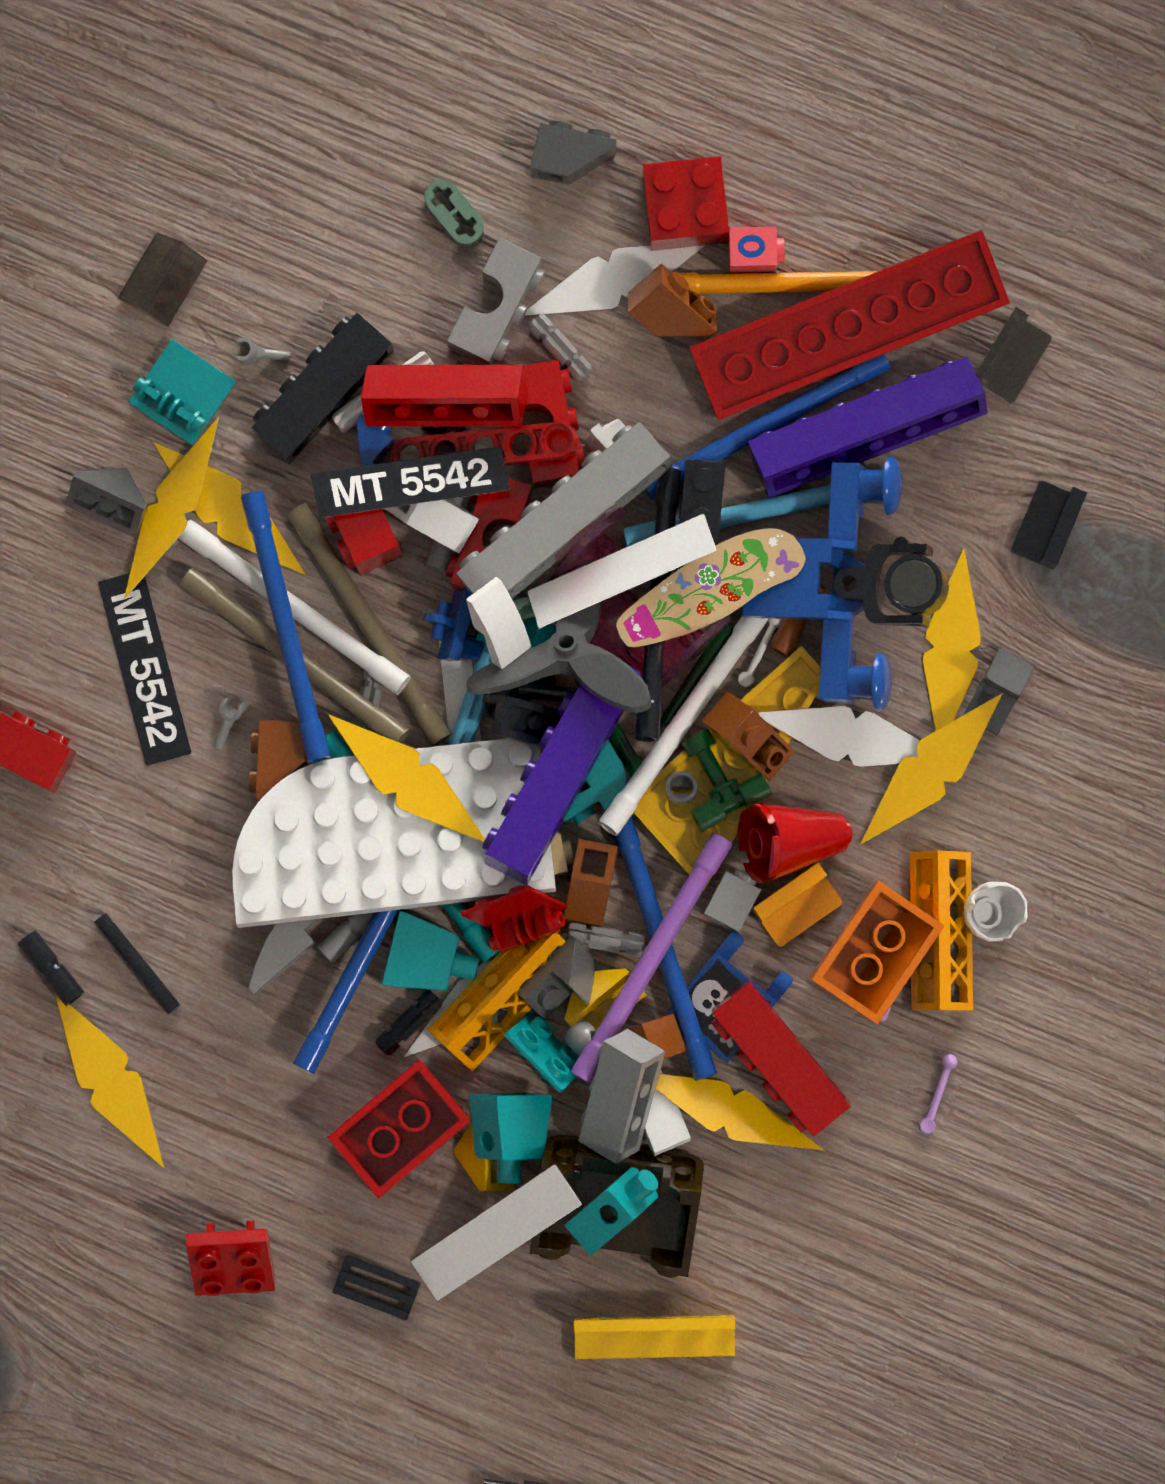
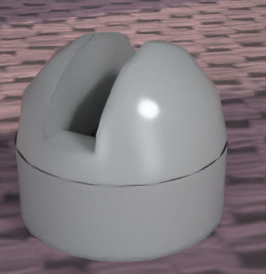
M578 1022L566 1033L565 1042L573 1053L580 1056L587 1042L596 1033V1029L589 1022Z

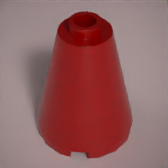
M763 803L748 805L750 809L742 811L738 824L739 851L746 850L749 860L748 863H743L745 871L752 880L758 883L771 882L845 852L853 837L850 822L840 813Z

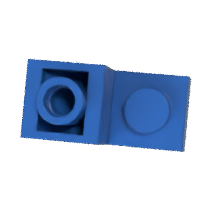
M361 414L357 418L361 467L376 465L380 463L394 444L389 436L392 430L389 427H366L365 417Z

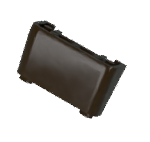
M553 1135L546 1140L541 1173L556 1165L582 1205L531 1238L529 1254H536L548 1260H556L570 1252L571 1244L580 1245L564 1225L631 1167H634L639 1172L641 1170H648L654 1174L658 1181V1188L655 1190L658 1198L600 1249L650 1256V1265L659 1275L668 1278L677 1276L688 1277L702 1191L703 1160L693 1154L672 1150L654 1156L650 1147L640 1146L639 1151L615 1164L579 1142V1137ZM607 1206L600 1211L601 1217L606 1222L615 1217Z

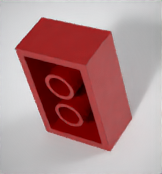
M419 1059L327 1136V1138L379 1199L471 1122V1118L427 1065Z

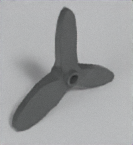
M588 560V561L582 562V563H580L579 565H577V566L573 569V571L576 570V569H579V568H581V567H583V566H585V565H588V564L592 563L593 561H589V560ZM603 601L556 621V633L550 639L528 649L502 670L491 663L473 673L466 682L468 692L473 694H490L513 689L551 675L572 674L590 694L613 707L631 713L644 712L651 707L650 693L643 679L629 665L611 652L590 644L598 627Z

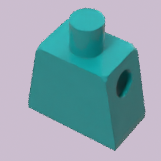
M400 911L382 985L392 988L448 991L451 976L474 981L479 958L457 952L461 939L460 936Z
M525 1092L469 1094L475 1155L480 1159L497 1160V1183H521V1160L541 1159L544 1155L552 1095Z
M631 1167L599 1193L564 1226L590 1256L593 1255L658 1198V1194L655 1191L658 1188L656 1177L648 1170H641L639 1172L637 1168ZM606 1206L615 1216L609 1222H606L600 1213Z

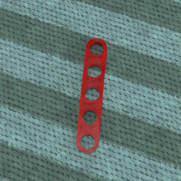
M561 422L415 436L396 441L390 450L389 457L391 462L401 461L400 454L409 445L416 447L419 454L418 458L437 456L439 446L447 441L454 444L456 453L475 450V445L480 439L489 438L493 442L494 447H501L505 465L564 460L574 455L579 447V437L574 428ZM565 430L569 436V444L563 451L555 452L551 448L550 438L556 431ZM520 434H527L531 439V448L525 455L518 456L512 448L513 440Z

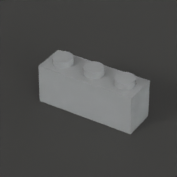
M629 1029L607 1038L601 1044L598 1050L599 1062L596 1074L589 1085L591 1093L588 1105L581 1116L582 1128L579 1142L615 1164L639 1151L665 1055L663 1049Z

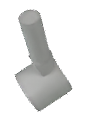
M244 337L235 341L238 345L250 346V351L246 356L233 355L242 364L249 365L257 359L289 361L290 352L257 347L252 341Z
M234 693L224 699L219 706L223 719L213 746L219 750L223 749L234 721L239 719L249 708V702L245 699L240 704L238 710H235L231 705Z

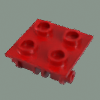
M521 885L511 888L505 896L496 899H481L474 903V907L461 911L460 914L471 921L491 929L493 935L489 936L490 947L493 951L506 952L520 946V943L522 945L528 944L529 938L532 941H536L539 938L558 933L560 927L565 926V918L561 910L568 907L567 904L529 885Z

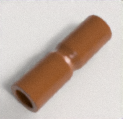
M820 584L819 594H824L826 588ZM783 619L768 647L785 657H789L805 629L806 621L809 619Z

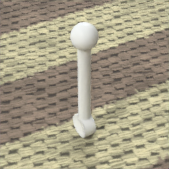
M783 619L768 620L769 626L747 671L742 672L738 677V682L742 687L750 688L754 684L753 674L776 628L780 626Z

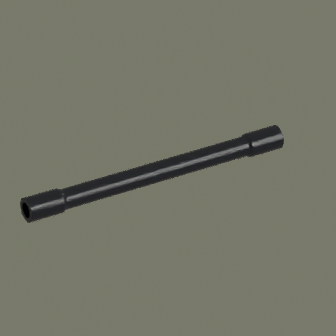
M670 468L657 479L655 497L657 509L654 535L675 526L681 482V470ZM671 571L651 579L650 590L669 577ZM665 641L645 645L642 679L650 693L651 707L644 712L637 713L635 739L638 741H659L662 709L660 697Z

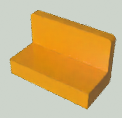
M819 863L809 868L752 909L778 947L784 946L842 905L841 898L827 880V874Z

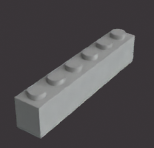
M638 422L634 427L630 425L625 426L612 438L614 443L603 452L597 450L589 455L582 463L583 469L572 478L567 475L560 479L552 487V494L541 503L537 500L526 507L520 515L522 519L511 528L504 526L498 530L490 539L492 544L481 553L474 551L469 554L459 565L461 569L456 573L459 580L471 594H474L497 577L502 581L513 599L673 466L670 455L641 422Z

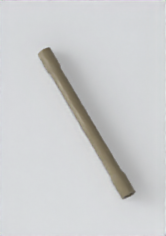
M307 503L290 511L287 514L288 519L303 543L310 548L374 652L379 656L385 657L411 676L401 695L413 712L415 721L430 745L433 747L450 737L452 734L434 705L428 701L326 539L324 530Z
M194 567L183 576L180 587L205 606L213 608L284 662L275 630L225 594L217 584ZM302 651L311 683L366 723L368 728L374 733L399 743L405 740L409 734V728L385 710L373 705Z

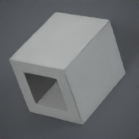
M738 869L735 870L734 874L726 871L703 915L739 933L761 889L754 886L756 881L752 880L747 873Z

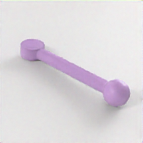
M947 1054L942 1059L943 1070L927 1117L920 1122V1129L925 1134H930L935 1130L934 1118L951 1069L957 1066V1058L952 1054Z

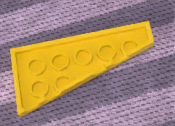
M800 646L746 694L741 701L753 708L757 713L809 709L820 689L821 667ZM770 725L789 744L792 737ZM710 730L716 741V744L710 749L728 781L736 778L738 783L741 784L759 774ZM682 751L658 773L638 802L633 814L682 869L690 875L697 857L712 832L732 843L738 833L740 815L743 810H749L750 807L746 809L745 805L728 813L725 821L701 833L690 812L711 800L708 792L713 790L714 787L697 756L688 758L686 752ZM680 771L691 774L697 782V795L695 799L688 805L683 806L673 804L667 798L665 792L667 779L673 773ZM671 790V793H672V794H691V790H689V791H674V790Z

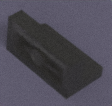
M156 233L120 292L118 299L140 309L158 323L169 327L208 260L182 241Z
M1015 307L976 372L984 388L1010 403L1016 400L1052 339L1051 335L1027 322L1029 314Z

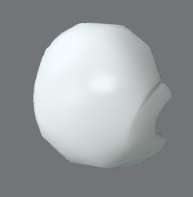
M987 882L981 884L970 893L964 903L963 918L965 925L973 936L986 942L1003 941V939L1011 938L1018 927L1027 921L1026 898L1019 888L1007 882Z

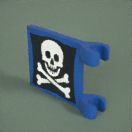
M735 931L728 935L687 986L703 1037L706 1039L709 1049L726 1063L729 1062L740 1047L732 1037L725 1041L713 1027L711 1022L716 1018L712 1014V1009L747 980L754 984L773 1007L793 982V978L788 973L782 971L764 991L728 962L744 942L743 937ZM671 1006L666 1012V1014H674L675 1016L673 1007Z

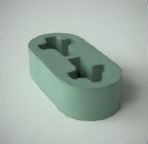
M447 180L432 182L426 188L424 194L425 204L429 213L455 244L463 248L477 245L482 240L484 234L483 221L480 215L453 183ZM440 191L442 194L451 193L449 202L454 208L451 212L443 204L433 205L436 201L435 192ZM458 215L467 224L472 221L476 223L473 226V236L469 237L466 233L461 236L457 234L460 231L459 224L455 220Z

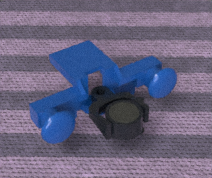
M892 456L887 457L883 470H866L860 463H832L828 539L796 538L806 558L799 574L756 595L743 605L742 614L745 618L823 620L819 699L829 703H853V699L872 700L876 712L884 710L888 705L892 687L891 667L887 656L883 653H877L873 666H855L856 652L852 650L853 617L864 610L867 619L876 625L929 627V619L925 616H929L941 608L947 599L949 591L948 578L943 569L926 557H933V548L928 544L911 543L905 537L900 536L894 540L893 544L874 545L869 550L865 564L854 556L846 555V551H857L859 519H863L864 503L883 504L887 515L894 514L898 510L902 494V473L897 459ZM891 555H903V557L893 562L888 569L884 581L885 593L891 604L907 615H884L881 609L879 599L880 574L884 562ZM821 565H828L834 569L832 596L830 594H819ZM856 581V586L854 587V589L849 591L846 588V586H849L851 582Z

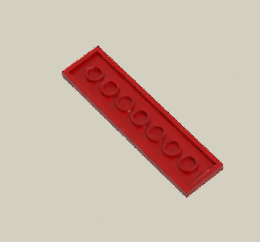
M979 230L690 346L689 349L717 420H721L1008 305L1010 301L982 230Z

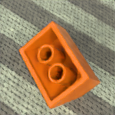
M876 881L872 884L808 981L840 1003L878 1025L945 925L882 882Z

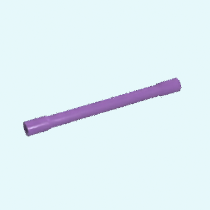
M712 832L697 857L693 870L593 1038L587 1042L570 1073L589 1084L591 1083L596 1074L599 1062L598 1050L601 1044L607 1038L613 1037L620 1032L710 878L716 874L733 844L730 841Z

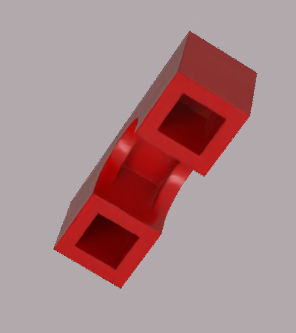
M559 360L524 365L523 369L527 387L524 412H544L553 422L567 424L574 428L575 431H578L579 426L575 407L567 408L565 393L572 392L568 369L560 370ZM565 430L556 431L550 438L551 448L555 452L563 451L569 444V436ZM531 443L526 444L527 452L531 448ZM582 445L578 447L576 453L570 458L529 463L534 489L555 485L563 477L569 475L572 478L580 469H583L582 463L585 459Z
M508 478L509 490L471 496L470 502L476 504L473 515L479 520L460 554H452L446 576L452 578L450 582L452 589L458 591L466 589L456 573L461 569L460 563L474 551L481 553L485 550L484 538L487 532L494 526L501 524L514 526L522 519L520 515L528 507L531 498V485Z

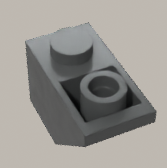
M550 121L549 125L540 123L530 166L531 177L570 185L613 158L616 154L617 139L610 138V133L599 129H588L587 133L572 130V125L561 121Z

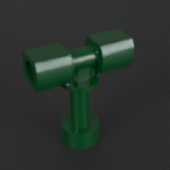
M709 729L681 744L688 758L697 756L714 787L713 790L708 792L711 800L690 812L701 833L725 821L728 813L743 805L747 809L749 808L748 805L756 804L773 794L762 773L741 784L738 783L736 778L727 780L710 749L716 744V741Z

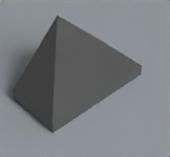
M127 468L76 472L73 475L65 503L66 506L134 538L139 533L147 506Z

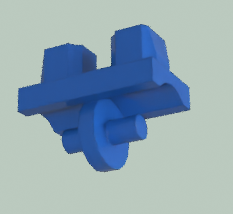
M467 589L463 591L455 590L451 603L440 600L436 614L428 612L424 614L423 621L433 625L430 639L442 641L437 659L450 662L478 660L480 658L483 643L474 637L466 636L469 622H472L466 601L472 594Z

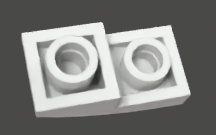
M495 577L466 599L473 627L484 634L491 662L502 670L531 648L520 614L500 579Z
M655 1089L643 1134L654 1156L687 1143L691 1139L679 1107Z

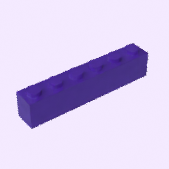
M968 357L957 361H948L939 366V368L920 375H911L895 385L884 389H875L866 396L856 400L836 404L825 412L812 417L800 418L791 425L760 434L757 438L748 441L752 462L768 498L831 475L832 463H862L988 414L986 395Z
M632 668L641 677V672ZM581 684L574 695L569 692L566 694L558 710V714L562 715L556 728L552 726L547 728L539 744V747L544 750L537 762L530 760L526 765L520 781L524 782L518 796L511 793L501 811V815L505 816L499 830L492 827L482 845V849L486 851V865L524 885H528L624 712L623 710L598 699L583 688Z

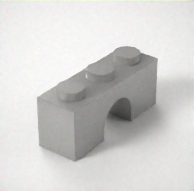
M499 237L482 271L484 281L500 289L503 294V300L500 306L490 313H478L464 306L447 340L448 348L481 365H493L495 360L501 362L511 342L506 337L512 325L519 327L527 312L528 306L523 303L529 291L536 293L545 276V271L541 270L542 258Z

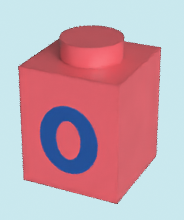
M777 227L729 228V274L776 273L777 262H784L785 258L784 238H777Z

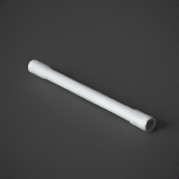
M192 519L187 521L188 525L179 536V540L204 558L215 562L268 600L260 570L227 548L217 537ZM287 590L294 620L362 667L372 678L396 695L403 691L411 678L409 674L385 657L374 653Z
M744 616L740 618L733 629L732 635L659 737V741L654 744L624 789L616 795L599 819L598 824L604 830L615 836L620 833L636 810L637 804L744 650L755 640L769 620L768 618H745Z

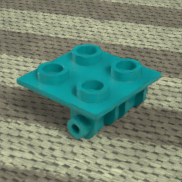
M171 339L145 379L140 377L133 387L135 393L128 403L193 446L236 384V381Z
M530 1012L504 1034L510 1041L509 1044L522 1057L527 1059V1063H531L535 1067L534 1070L536 1072L539 1071L541 1073L540 1076L552 1089L555 1088L560 1093L576 1078L570 1071L579 1056L553 1035L551 1026L544 1019L536 1017Z

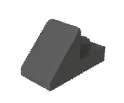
M999 648L963 715L1002 694L985 729L997 736L1016 700L1020 697L1034 666Z
M571 936L517 993L544 1020L572 992L588 1005L591 999L596 959L576 938Z

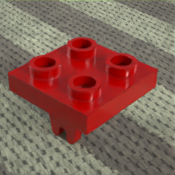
M255 1220L246 1221V1230L215 1232V1223H207L205 1233L186 1234V1249L195 1296H218L233 1293L255 1294L264 1291H275V1274L267 1229H255Z

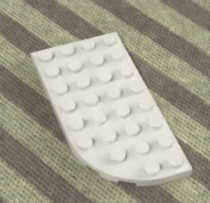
M508 738L415 749L420 753V765L433 763L438 767L485 839L492 827L499 830L505 816L501 815V811L511 793L518 796L524 782L520 781V778L530 760L537 762L540 757L539 746ZM356 756L333 758L310 764L290 774L272 787L257 803L242 828L234 853L232 869L236 925L238 928L479 901L485 898L496 899L507 895L511 888L524 884L485 864L486 851L482 849L484 842L399 808L396 805V792L383 795L378 791ZM551 844L528 883L529 886L542 893L556 892Z

